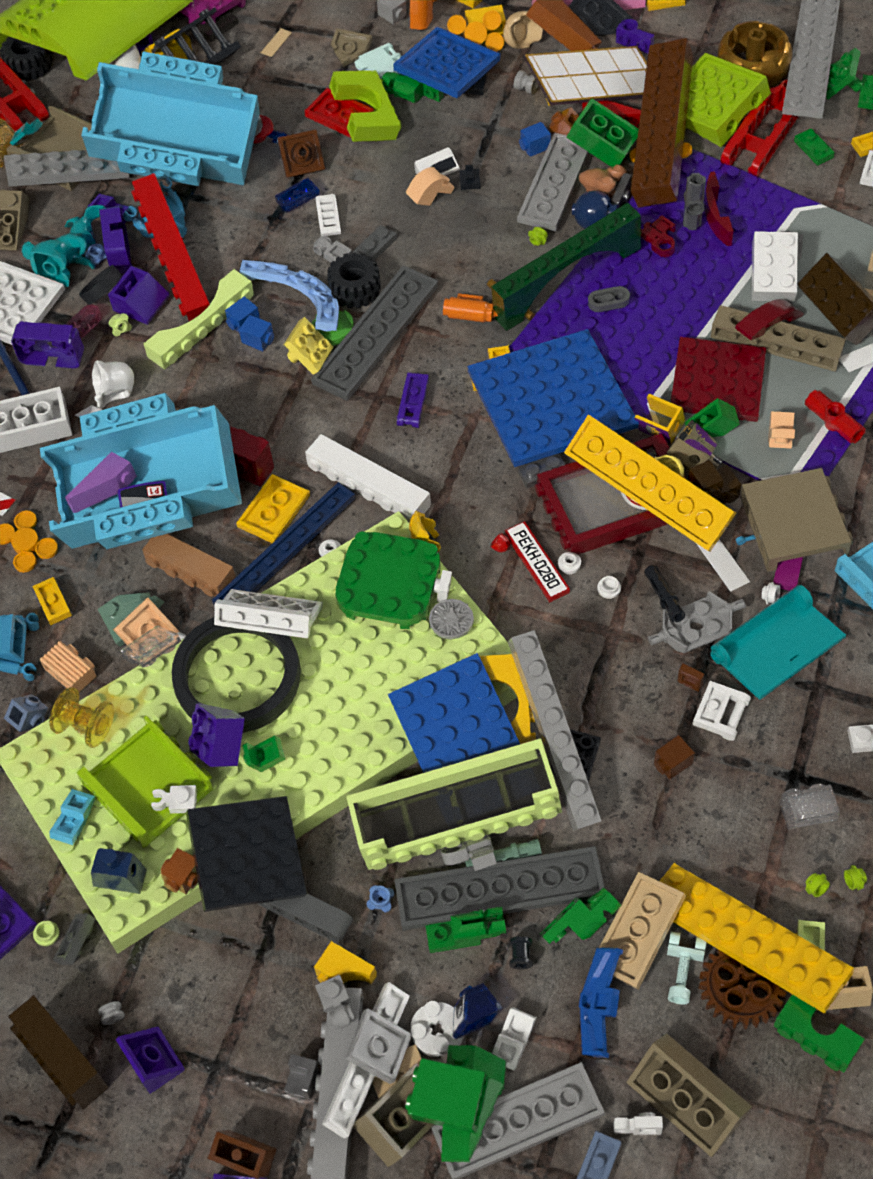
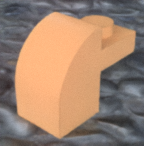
M429 167L419 172L413 178L405 193L416 204L431 206L438 192L452 194L455 187L449 182L450 179L447 176L440 174L434 167Z
M770 412L769 447L792 449V440L795 437V429H793L794 413Z

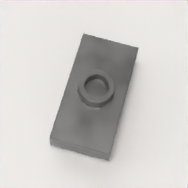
M624 173L622 175L611 204H617L620 208L624 202L627 203L630 195L631 174Z

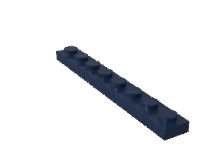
M338 482L212 599L213 605H215L218 599L223 600L231 589L256 593L353 502L355 494Z

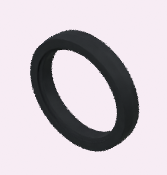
M211 618L198 625L184 638L174 656L172 683L178 702L192 719L196 703L200 702L195 699L189 690L188 674L194 658L204 646L228 634H255L269 640L279 649L285 661L284 676L276 692L266 702L256 708L239 712L238 714L245 718L243 733L270 724L289 707L299 687L300 660L293 641L287 635L214 625V618Z

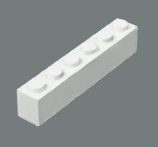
M322 434L305 452L307 464L312 470L325 474L332 481H338L350 491L358 492L366 500L378 503L387 511L394 513L399 511L407 521H410L415 511L425 514L431 506L430 493Z

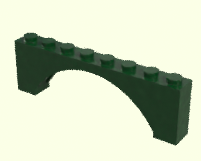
M626 203L492 285L493 309L498 315L494 317L495 320L506 331L523 322V317L528 308L548 282L564 268L584 256L601 251L618 252L623 258H626L641 248V215L629 203Z

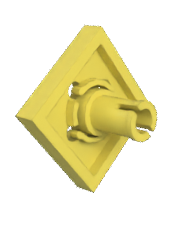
M305 317L298 321L284 343L289 350L287 353L289 360L293 363L300 361L313 375L319 372L333 349L329 341Z

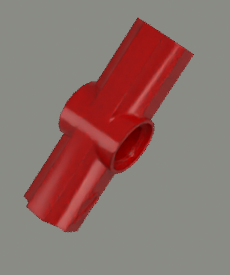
M814 390L809 393L805 400V405L824 421L825 427L828 430L837 431L850 443L855 444L861 440L865 434V428L845 412V406L842 403L833 402L820 390Z

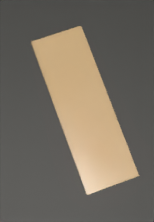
M280 29L261 53L272 57L292 32Z

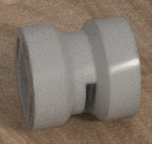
M519 70L515 76L514 89L525 90L526 93L533 95L537 90L539 79L534 74L529 76L527 72Z

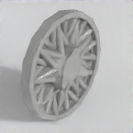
M447 599L437 603L432 608L429 622L431 629L436 635L451 640L466 635L472 628L474 617L468 604L461 600Z

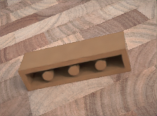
M168 534L152 537L142 549L145 561L149 566L153 568L158 567L164 570L170 577H178L188 586H196L211 597L220 593L236 578L233 566Z

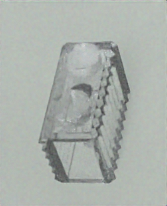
M815 784L809 787V789L802 791L798 788L787 790L781 796L780 807L788 830L838 820L840 811L831 785Z

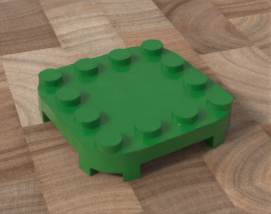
M358 532L348 547L336 585L335 596L339 609L346 614L347 618L355 620L356 616L400 624V629H410L409 626L417 624L421 620H426L429 614V605L438 573L440 574L441 568L437 546L413 538L379 532Z

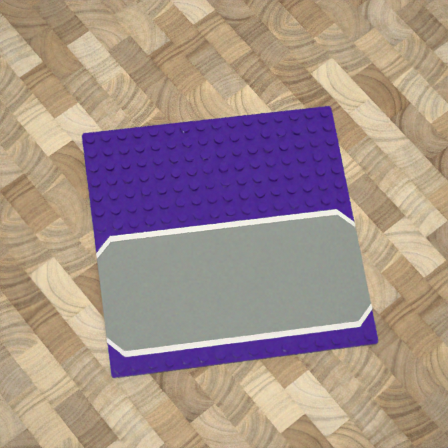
M692 149V154L682 159L678 200L676 202L638 208L633 196L627 202L641 215L642 230L646 222H650L651 226L661 215L676 225L674 233L670 230L666 231L667 235L675 241L674 254L670 257L659 256L652 251L651 244L641 237V248L626 258H623L618 252L601 251L582 257L510 345V353L588 329L634 415H639L667 427L672 418L651 410L647 395L652 394L671 402L680 337L725 342L710 338L712 323L720 305L751 313L761 305L770 302L751 301L752 241L754 232L792 231L803 235L801 259L797 260V283L827 252L839 260L864 288L873 290V272L868 271L873 251V226L749 174L732 165L723 164L718 159ZM715 171L719 183L716 204L720 217L729 216L733 228L732 246L725 245L714 234L706 219L705 209L702 213L701 226L697 227L696 230H689L683 227L684 192L686 191L687 177L692 173H700L702 176H705L707 184L710 172ZM667 243L662 244L660 246V248L663 250H667L671 247V245ZM622 286L630 292L629 304L623 308L594 312L588 307V296L593 291ZM797 286L795 300L790 303L804 314L792 322H788L786 319L781 322L795 324L796 326L844 338ZM873 329L857 346L846 339L842 356L872 344ZM766 353L758 421L739 420L740 425L724 436L714 437L713 439L718 445L714 449L713 454L720 458L722 463L758 481L822 468L824 475L829 477L851 443L837 431L828 430L825 427L824 421L805 405V400L809 393L814 390H820L833 402L842 403L845 406V412L864 426L873 412V363L848 372L843 364L839 362L837 370L834 372ZM770 412L794 413L793 429H795V437L792 440V449L769 447ZM684 413L685 421L695 414ZM685 422L681 427L680 431L678 432L677 436L675 437V440L678 437V435L682 432V430L686 427Z

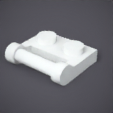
M710 681L693 720V725L733 741L737 735L736 728L744 708L749 705L751 697L741 691ZM733 700L736 704L728 724H721L720 722L728 702Z

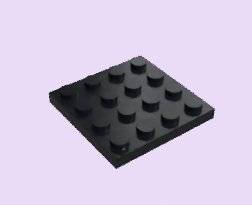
M287 796L187 809L186 817L204 912L304 897L307 894Z

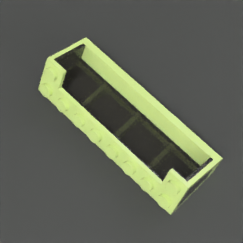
M541 738L346 796L359 849L368 870L383 869L387 864L406 862L414 856L421 854L430 855L443 847L453 848L458 846L460 842L468 840L477 841L487 834L504 833L509 828L527 826L535 820L542 818L551 819L562 813L558 789Z

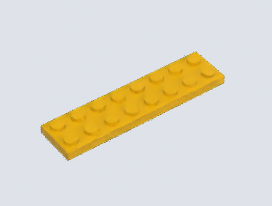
M591 415L586 417L564 451L566 455L709 552H711L736 515L735 511Z
M675 863L659 881L686 895L673 921L674 923L824 1014L854 973V968Z

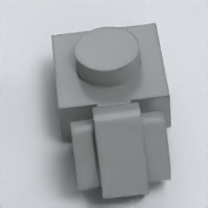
M327 236L319 237L314 242V252L319 256L323 254L324 259L329 262L336 261V258L339 256L343 257V254H352L350 248L337 240L332 243L331 239Z
M340 975L315 985L325 1011L334 1010L329 1013L334 1027H341L342 1029L351 1025L350 1022L355 1020L350 1006H343L351 1001Z

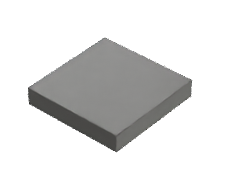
M367 1008L362 1013L345 1059L383 1081L392 1084L396 1080L412 1034Z

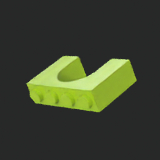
M333 71L329 87L335 100H361L370 104L376 110L374 112L351 113L347 129L352 141L396 140L398 132L401 130V122L396 116L395 108L389 100V95L385 91L382 79L377 71Z

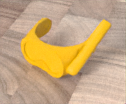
M415 511L409 523L411 538L435 544L438 552L441 550L440 543L428 539V532L434 538L439 536V533L434 529L436 522L433 519L426 518L424 513Z

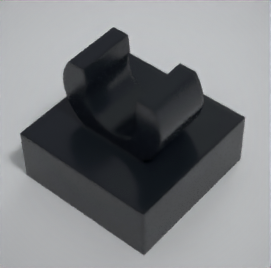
M472 164L465 165V170H459L461 190L481 189L479 169H473Z

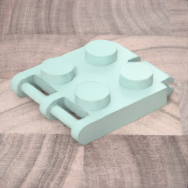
M387 43L358 56L359 59L354 63L359 71L376 70L379 77L382 78L386 72L401 74L393 70V63L402 56L394 51L391 43Z

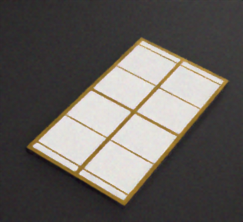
M637 46L524 55L527 65L550 105L589 102L591 98L595 101L643 97L647 62Z

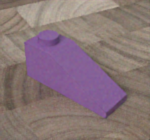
M110 452L65 499L72 512L77 513L118 494V489L127 487L137 475L131 462Z

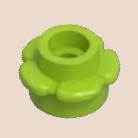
M534 227L532 231L528 232L529 240L535 246L544 245L547 241L548 234L540 227Z
M851 865L850 869L844 871V879L850 890L864 888L867 877L862 868L858 869L855 865Z
M816 873L810 875L805 882L807 893L812 894L814 897L822 896L830 886V883L826 880V875Z

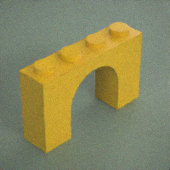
M512 654L479 656L491 682L504 683L517 695L519 708L511 725L520 744L536 740V732H530V723H535L531 708H529V702Z

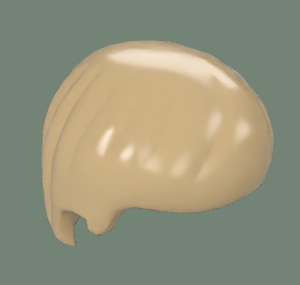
M528 11L516 12L506 21L503 35L506 43L512 48H528L532 43L538 42L542 38L544 29L526 15Z

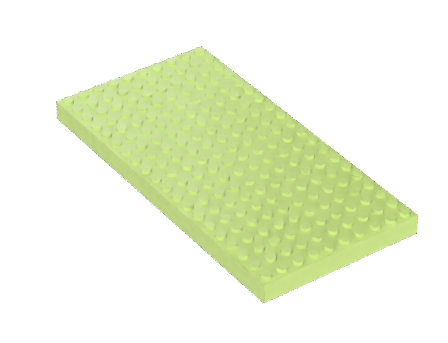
M399 511L364 531L411 538L409 523ZM353 539L262 592V594L320 601L323 603L322 610L311 626L309 638L290 636L300 660V682L293 701L284 713L270 724L242 733L238 766L210 767L189 751L188 740L192 734V719L178 702L172 683L173 659L183 640L0 748V765L117 954L201 901L199 883L194 888H190L187 894L180 891L174 893L164 886V881L160 874L163 863L172 857L177 848L193 856L187 817L185 813L143 849L95 798L88 819L74 845L51 839L49 831L60 816V807L70 791L74 789L92 795L81 783L76 772L82 767H85L88 771L92 770L146 725L144 717L147 716L152 722L157 720L165 730L163 733L167 737L173 736L180 744L179 749L183 753L188 751L196 760L195 765L199 769L204 767L212 776L210 781L213 790L196 804V808L287 796L295 839H298L348 806L346 796L378 787L418 762L389 699V693L476 653L479 656L512 654L505 638L453 576H451V585L447 599L461 600L468 604L473 612L474 622L466 635L451 640L436 635L430 627V612L439 603L437 602L438 593L434 591L426 620H421L419 623L409 626L410 629H400V624L358 616L355 617V620L346 617V614L339 609L335 592L348 547ZM441 561L440 574L438 573L437 577L439 579H441L443 570L448 571L446 567L441 563ZM250 633L224 635L204 646L194 658L188 674L189 690L195 699L202 704L234 710L236 713L248 711L266 702L276 692L284 676L285 661L279 649L272 642L261 636ZM492 682L502 706L517 698L515 692L508 685L501 682ZM274 735L280 738L286 760L263 772L247 766L243 758V744L249 743L255 746ZM99 848L129 852L138 858L147 869L140 894L93 887L91 869Z

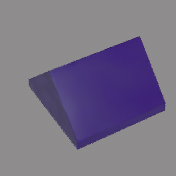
M159 1027L118 1036L116 1039L149 1094L185 1070Z

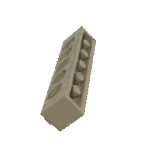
M719 306L712 323L710 338L728 343L766 347V353L836 372L844 350L845 338L780 321L767 327L764 335L750 341L735 329L736 325L749 313L731 307Z

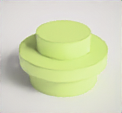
M42 921L36 925L33 937L37 944L50 946L58 940L60 931L54 922Z

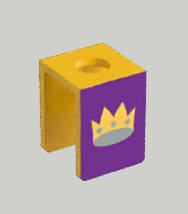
M648 394L647 400L650 409L670 417L672 420L667 427H664L639 415H635L634 419L639 422L637 429L651 436L662 433L666 442L672 444L685 422L683 408Z

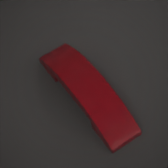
M713 171L710 172L706 184L704 200L706 219L718 239L725 245L732 246L733 228L729 216L720 217L716 204L719 183L716 173Z
M777 299L756 308L736 325L735 329L751 341L764 335L767 327L785 319L788 322H792L802 317L804 313L787 300Z

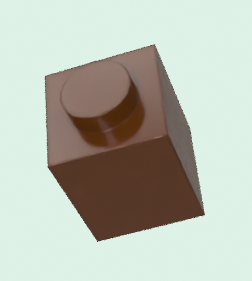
M678 735L656 750L654 765L661 774H665L669 779H672L693 764L695 753Z

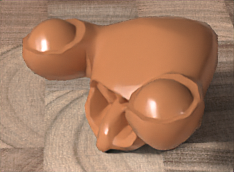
M615 165L607 169L594 168L580 173L578 179L586 188V191L599 190L613 198L616 181H620L622 175L627 173V170L622 165Z

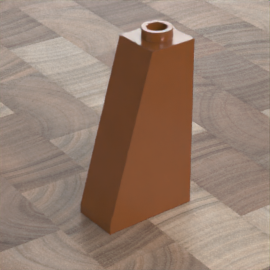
M536 0L526 14L570 51L598 49L602 42L562 0Z

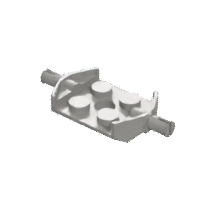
M709 591L707 592V597L681 607L685 612V618L680 622H672L664 609L662 614V630L659 633L648 636V641L651 646L664 641L678 652H689L731 633L733 613L746 608L745 602L741 598L735 602L727 603ZM696 622L701 624L703 628L695 630L690 627V624Z

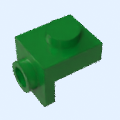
M275 735L255 746L249 743L242 745L245 763L259 772H263L286 760L281 740Z

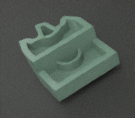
M150 592L118 595L98 608V611L115 643L121 647L125 642L113 629L146 598H149L158 609L164 601L155 595L150 597Z

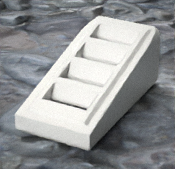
M335 194L317 196L316 205L321 237L341 234ZM336 224V226L324 227L326 225Z

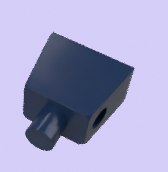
M99 848L91 869L93 887L140 894L147 869L132 853Z

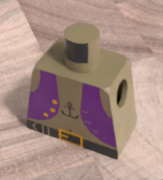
M692 419L667 451V454L680 459L681 463L689 468L710 460L717 469L722 462L720 458L713 454L714 449L718 445L717 442Z

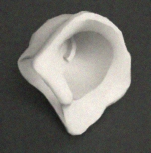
M99 360L94 362L92 380L96 393L94 398L97 402V407L102 409L111 401L130 396L134 385V373L126 363L117 361L104 363Z

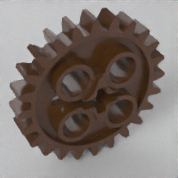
M719 949L716 951L717 956L710 953L708 957L710 963H703L702 968L705 971L700 972L699 978L703 981L699 983L698 988L706 990L701 993L700 998L701 1000L709 999L705 1008H715L714 1018L721 1014L723 1016L722 1024H725L730 1019L732 1020L733 1028H736L738 1022H742L744 1029H747L749 1022H752L754 1027L758 1028L759 1019L767 1024L769 1021L768 1014L773 1017L776 1016V1008H781L783 1005L780 999H784L786 996V992L781 990L783 988L757 972L748 973L744 969L745 965ZM726 972L731 975L732 979L723 980L718 974ZM759 978H764L765 981H762V980H758V981H757V979H759ZM762 990L766 997L758 998L754 995L753 991ZM736 997L740 1000L741 1004L732 1005L729 1003L728 998Z

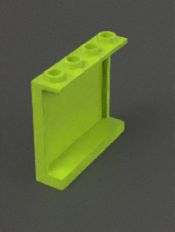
M147 716L144 717L146 725L92 770L88 771L85 767H82L76 772L84 787L95 796L143 849L185 814L170 813L169 807L161 811L153 810L151 803H158L162 800V798H154L153 790L161 789L165 793H170V786L196 785V804L213 790L210 781L212 776L204 767L199 769L195 765L196 760L188 751L183 753L179 749L180 744L173 736L167 737L163 733L165 730L157 720L152 722Z

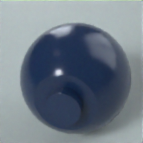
M590 190L583 193L576 203H573L572 215L575 216L578 225L585 229L618 209L619 205L611 204V198L606 193L599 190Z

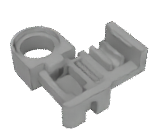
M488 834L477 841L468 840L460 842L456 847H443L441 849L443 861L446 865L458 864L470 858L474 870L477 871L497 864L491 838Z

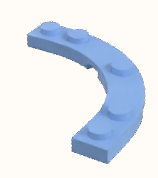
M242 260L240 274L249 280L261 279L269 282H278L299 290L316 307L315 329L337 331L338 301L332 296L331 289L322 281L301 270L299 272L288 270V266Z

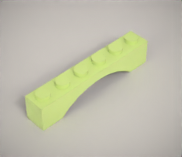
M233 269L219 281L215 298L203 313L186 324L158 331L144 343L147 357L164 370L171 364H174L180 356L189 351L192 346L205 338L210 331L227 318L225 312L227 308L244 296L248 300L254 296L252 282Z

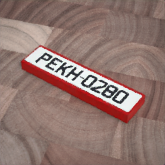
M525 521L505 530V536L509 539L510 544L549 603L570 593V588Z

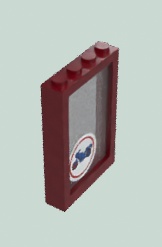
M662 433L633 442L634 445L654 458L669 455L667 454L669 446ZM577 461L537 474V484L534 485L538 497H542L546 514L551 515L553 529L555 532H559L562 548L564 550L567 549L568 552L579 555L668 525L665 521Z

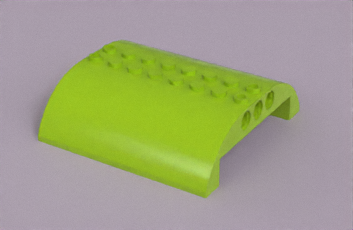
M19 0L0 14V47H2L1 44L6 41V38L13 37L65 55L73 75L87 81L97 73L99 62L111 63L191 3L192 0Z

